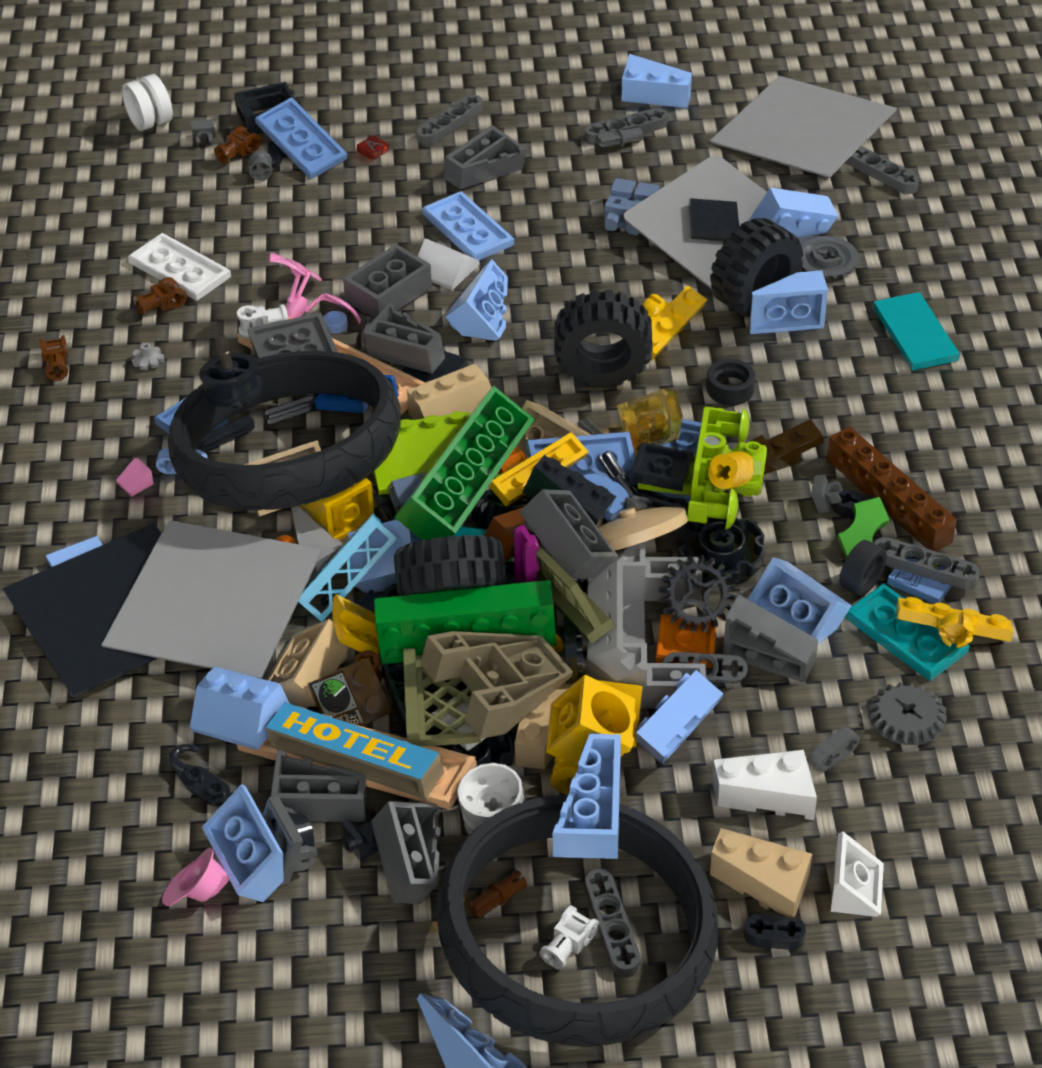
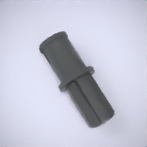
M640 127L627 130L616 129L615 132L599 134L597 136V144L600 148L615 145L622 147L626 143L640 142L643 138L642 130Z

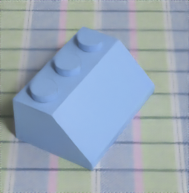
M774 557L748 597V600L818 639V644L838 629L852 606L789 562Z
M214 666L197 685L190 729L192 732L258 750L268 738L265 727L284 702L289 703L279 683Z
M241 784L202 826V829L237 895L264 902L284 881L283 852L245 785Z

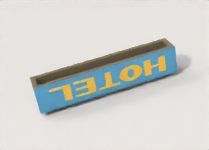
M284 702L265 727L272 748L302 758L312 759L313 762L328 767L333 765L364 774L367 780L423 799H427L444 774L440 754L431 748H423L411 744L404 739L392 738L379 731H371L359 727L352 722H344L327 714H319L307 710L303 706H295Z

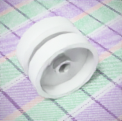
M150 74L140 79V83L133 80L123 84L122 98L125 109L133 125L139 131L152 128L154 123L161 125L172 120V104L164 84L157 75Z

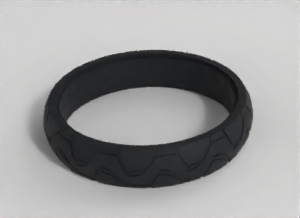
M332 351L287 352L256 359L258 363L256 375L261 378L263 389L257 397L247 402V405L243 408L235 409L232 407L210 405L204 396L206 385L202 383L179 405L173 416L168 434L169 457L175 472L181 478V481L196 495L216 505L233 509L275 510L300 506L301 504H308L333 496L352 487L355 483H359L369 474L373 473L386 460L395 445L401 426V408L391 382L378 368L361 358ZM306 394H332L354 398L374 408L370 418L345 439L326 449L297 459L270 464L239 465L211 460L196 452V448L204 436L224 420L252 406L279 398Z
M568 795L534 798L523 801L524 803L510 806L476 827L472 834L468 835L461 842L452 855L442 877V883L439 886L438 901L436 903L439 940L445 959L449 962L448 965L460 985L487 1013H491L501 1023L535 1039L549 1043L557 1042L560 1045L592 1047L621 1043L647 1034L661 1027L664 1022L667 1023L692 1001L704 983L703 980L707 978L714 962L718 941V915L714 894L707 877L689 849L683 846V843L676 835L653 818L619 803L618 849L635 856L659 874L675 893L687 919L690 948L682 963L671 975L658 985L636 996L603 1003H579L559 1000L532 991L500 971L486 957L476 943L465 917L463 900L477 874L489 862L509 849L535 840L553 838V830L555 825L558 824L563 803L566 802Z

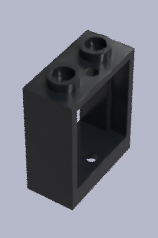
M286 82L234 93L236 112L243 126L251 134L265 133L255 123V117L264 112L254 114L253 111L277 106L291 97L296 101L293 89L290 90Z

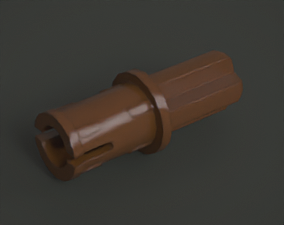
M515 870L499 883L490 884L486 892L469 903L472 915L481 918L498 905L504 906L507 904V899L527 887V881L524 876L519 880L517 879L522 873Z

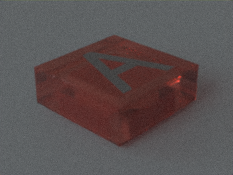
M374 135L356 145L357 152L371 160H375L389 151V144Z

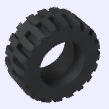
M767 218L751 219L742 223L740 228H735L731 232L732 235L723 241V246L717 251L715 255L716 260L712 263L711 267L713 273L710 274L713 294H715L719 301L744 317L750 318L752 292L799 272L803 266L802 257L804 255L799 239L793 233Z
M605 289V292L592 290L590 294L585 295L582 293L577 295L575 301L571 299L559 311L554 326V353L558 365L563 368V371L569 377L573 376L575 381L579 383L586 382L587 386L591 387L602 385V388H608L612 384L619 386L624 384L625 380L631 381L636 378V373L641 374L651 360L653 351L651 318L648 316V311L645 307L639 306V301L631 297L629 299L627 294L620 291L617 294L609 289ZM600 332L613 333L623 338L610 345H596L584 340L587 336Z
M463 535L431 538L430 540L416 541V543L401 546L394 554L398 596L507 584L503 545L497 538L491 536Z

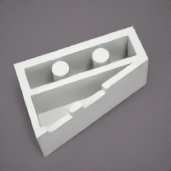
M804 750L714 760L712 785L718 807L756 812L758 808L776 811L775 815L785 816V813L805 815L804 819L814 820L817 796Z

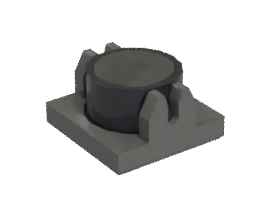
M279 796L269 797L263 818L283 852L284 881L279 885L282 886L290 883L293 872L303 871L313 866L315 862L312 857L317 856L318 852L314 847L313 829L308 818L301 813L296 814L293 808L284 807Z

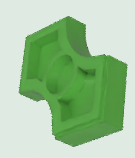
M880 497L854 504L853 524L846 531L839 533L837 537L845 559L860 541L868 540L872 542L874 534L889 524L890 519Z

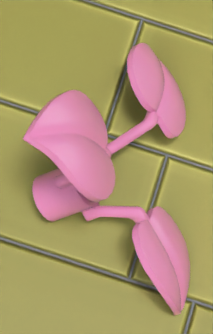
M270 253L269 262L282 263L290 268L291 273L295 275L291 294L285 305L289 318L301 317L304 312L310 313L314 306L324 300L335 303L350 311L360 324L361 319L358 313L347 302L333 295L321 294L310 305H306L309 300L302 297L301 294L309 277H314L320 282L322 279L313 271L306 269L302 264L288 258L285 259L278 254ZM303 275L304 279L298 289V292L296 293L300 276Z

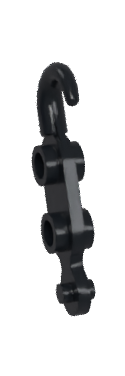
M182 744L175 747L169 753L168 763L171 769L177 773L183 786L207 804L222 806L231 796L229 786L205 768L187 765L178 759L181 753L186 751L198 752L199 748L193 744Z

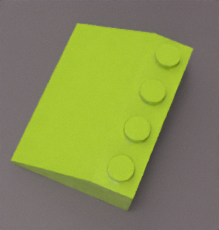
M455 411L448 415H430L423 419L401 420L399 434L391 453L373 472L379 495L389 494L387 487L394 480L428 472L468 418L469 412Z

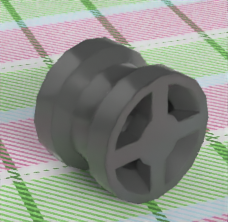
M256 151L250 155L249 174L253 179L262 181L271 176L272 158L267 152Z

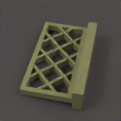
M539 546L536 558L546 580H550L553 604L591 644L615 627L613 622Z
M415 648L403 649L407 741L420 747L481 743V739L474 732L460 733L457 731L463 724H468L465 721L466 713L463 714L455 708L461 703L469 706L470 696L472 695L469 688L463 693L454 688L462 681L461 678L451 679L447 683L444 681L434 682L420 665L422 655H415ZM431 683L440 688L434 694L424 690ZM446 693L455 697L449 704L440 699ZM433 704L441 709L434 716L425 711ZM448 714L457 719L450 726L441 721ZM433 726L442 730L439 735L425 734Z

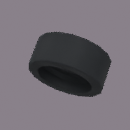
M738 359L719 360L713 363L707 371L706 391L709 397L724 405L742 404L750 400L754 394L756 373L753 367ZM736 378L744 383L737 386H727L719 383L718 380Z
M868 540L860 541L851 550L842 566L839 578L841 587L858 596L867 594L877 583L883 572L887 559L886 550Z

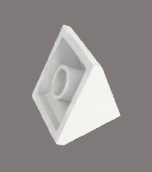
M426 238L418 254L419 258L431 264L432 282L450 290H453L479 265V260Z
M844 832L838 833L831 912L877 917L881 915L884 863Z

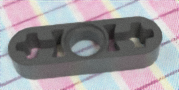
M672 652L663 661V663H673V660L677 659L679 663L689 664V659L693 660L692 664H698L700 661L707 660L712 663L714 668L713 672L706 676V679L711 683L738 684L745 679L748 669L746 661L736 655ZM717 661H722V668H730L732 663H737V667L742 669V672H738L737 676L733 677L730 671L722 670V677L716 676L718 673Z

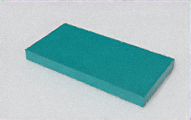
M920 292L874 301V311L912 371L959 361L960 353Z
M883 583L854 604L844 618L929 681L933 680L969 652L970 645L961 648H955V643H952L951 647L945 645L936 627L897 619L896 604L898 598L903 597Z

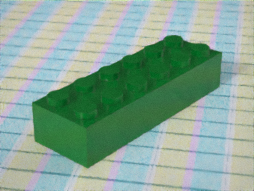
M550 580L374 599L376 629L382 664L404 662L403 649L415 648V655H423L427 636L452 631L543 636L550 646H556Z

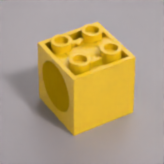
M365 478L333 496L312 503L301 504L299 507L302 510L308 511L311 518L318 525L322 524L330 536L340 541L347 537L349 532L356 531L372 513L374 514L372 483Z
M587 675L582 676L551 703L546 753L578 767L589 734H621V756L628 753L634 744L635 698Z

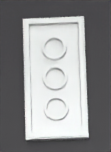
M161 233L128 256L130 264L160 281L166 277H172L177 281L178 288H182L187 296L196 301L231 277V271L164 233Z

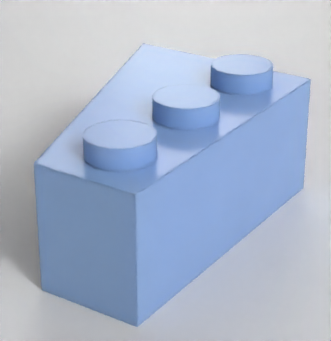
M770 188L748 221L756 218H767L793 233L796 237L827 233L838 218V214L828 196Z
M697 670L691 676L686 673L675 685L678 688L671 697L666 695L656 706L657 711L650 719L646 717L635 730L637 731L636 742L662 765L723 697V693Z

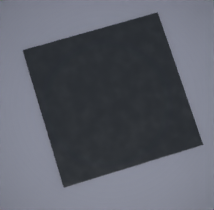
M154 523L2 588L72 698L159 659L102 647L106 635L162 534Z

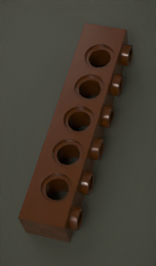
M849 426L829 436L827 461L864 494L875 498L880 497L885 505L887 514L926 549L935 552L953 543L957 519L853 428Z

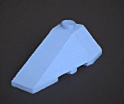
M492 259L484 266L446 315L450 326L462 336L496 341L501 337L506 328L503 314L506 313L507 306L503 304V301L507 296L508 277Z
M419 994L417 998L446 1068H527L511 1052L505 1056L493 1047L496 1040L489 1034L484 1035L482 1032L470 1028L472 1021L444 998Z

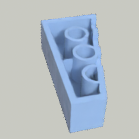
M589 734L578 763L575 778L572 779L567 800L563 803L560 819L553 830V857L618 859L621 734Z

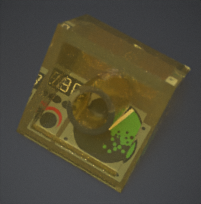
M660 389L617 405L623 431L630 433L635 455H637L642 442L662 446L679 440L683 414L676 391Z

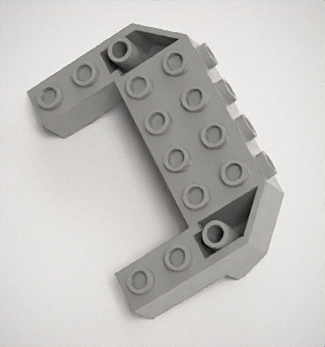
M645 542L617 552L618 557L596 578H588V592L584 593L611 619L615 627L592 644L582 635V650L587 652V656H583V672L581 674H587V676L600 681L643 686L640 708L656 709V706L666 695L671 697L678 689L675 685L686 673L691 676L697 670L706 678L705 664L647 663L644 601H659L660 598L667 597V593H660L658 591L659 587H668L669 585L664 583L661 578L663 576L673 577L667 569L672 566L678 571L677 560L681 559L685 566L688 564L687 557H645ZM693 557L694 563L697 564L698 557ZM690 571L691 575L698 582L702 583V571ZM682 575L677 580L674 589L676 601L685 596L687 591ZM696 586L692 587L694 592L685 601L691 598L694 600L697 598V601H701V588L697 590Z

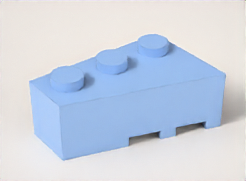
M629 54L622 77V101L688 108L691 97L692 73Z

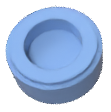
M331 311L323 316L327 328L332 334L341 333L348 327L347 316L343 312Z

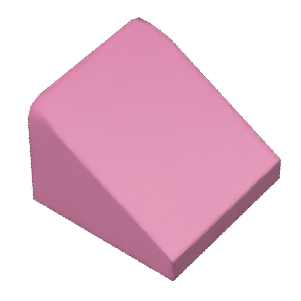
M135 458L116 479V482L131 497L154 484L151 470L138 458Z

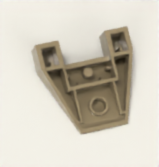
M455 631L427 636L420 665L434 682L461 678L470 689L472 695L465 721L479 739L506 734L572 677L573 673L543 636Z

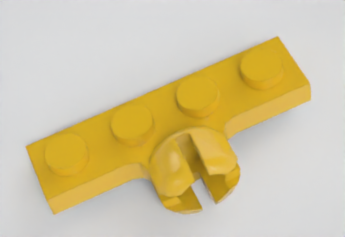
M688 285L672 302H666L658 294H651L642 304L648 311V316L652 322V360L702 309L707 301L704 296Z
M571 432L492 480L489 487L507 507L525 496L522 491L534 466L543 455L554 458L561 465L570 468L586 458L589 451Z
M915 597L898 598L896 604L897 619L936 627L939 630L942 642L951 647L952 643H955V648L968 645L973 640L972 635L1011 642L1014 631L1011 620L1002 615L992 614L987 616L973 609L966 608L963 611L953 609L944 603H935L934 605L923 603L922 600Z

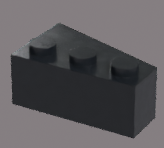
M543 455L534 466L522 491L532 500L542 489L570 490L598 529L604 522L617 497L610 493L607 488L594 484L581 473L573 472L561 465L558 460L549 458L546 455Z

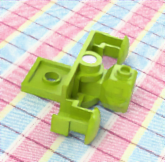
M705 406L697 454H694L693 463L683 491L638 483V489L690 495L688 521L707 523V517L725 519L726 529H729L734 524L738 512V497L736 493L747 497L759 496L761 494L767 448L758 442L745 443L750 426L749 415L745 408H742L741 413ZM724 436L738 438V445L733 450H729ZM736 451L749 454L753 458L754 473L752 479L747 484L731 488L730 493H725L726 489L717 488L711 483L708 476V468L713 457Z

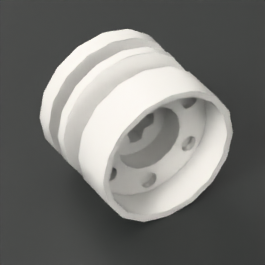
M490 763L479 765L470 770L461 779L458 787L463 821L469 835L472 834L476 827L496 813L525 801L520 777L514 770L502 764Z

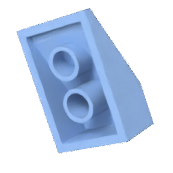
M797 272L752 292L750 334L824 328L828 288L823 272Z

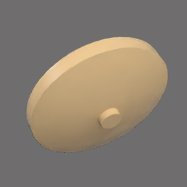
M632 507L618 512L620 517L602 524L599 530L615 551L669 533L687 523L688 518L685 509L680 507H659L635 511V508Z

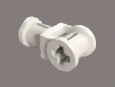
M282 304L279 308L265 310L264 305H247L239 308L237 311V318L240 320L239 335L244 339H249L248 329L250 327L253 328L288 320L285 305Z
M569 906L554 928V939L548 946L541 948L539 952L541 958L545 963L557 970H562L566 965L568 956L572 952L578 955L583 947L587 946L599 929V921L596 919L590 920L579 914L576 907Z

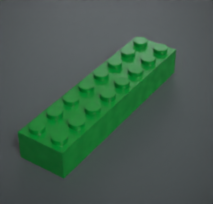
M493 386L477 404L394 518L422 540L454 536L535 419Z

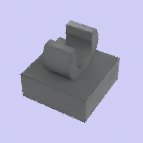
M214 119L191 121L193 139H196L197 145L201 146V138L206 137L209 139L210 145H213V137H216Z
M825 474L814 476L811 496L819 514L829 513L831 503L841 502L839 492L843 491L838 481L828 484Z

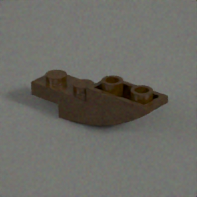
M809 419L768 440L763 435H760L748 442H758L766 446L764 474L802 461L801 453L824 443V438L813 421Z

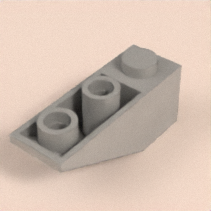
M299 506L291 507L297 544L322 549V553L311 574L312 577H315L343 545L338 539L330 536L322 524L318 525L311 518L308 511L302 510Z

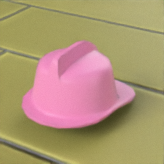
M206 849L195 861L182 869L171 880L162 896V903L164 905H173L184 897L204 902L220 892L229 881V878L223 867L213 859V849Z

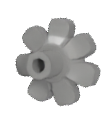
M150 343L141 344V350L133 351L132 364L134 367L140 366L141 370L147 371L149 366L156 368L159 366V363L164 362V354H161L160 348L156 346L151 349Z

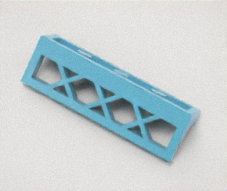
M372 513L304 588L298 602L323 622L332 612V593H339L338 595L344 598L395 542L397 537ZM376 528L389 538L382 547H369V535ZM366 540V548H359ZM370 551H377L370 559ZM354 552H367V563L363 568H350V557ZM347 561V569H340ZM351 572H358L351 580ZM335 573H348V584L344 589H332L331 578ZM328 582V590H321ZM316 594H329V606L322 613L309 603Z

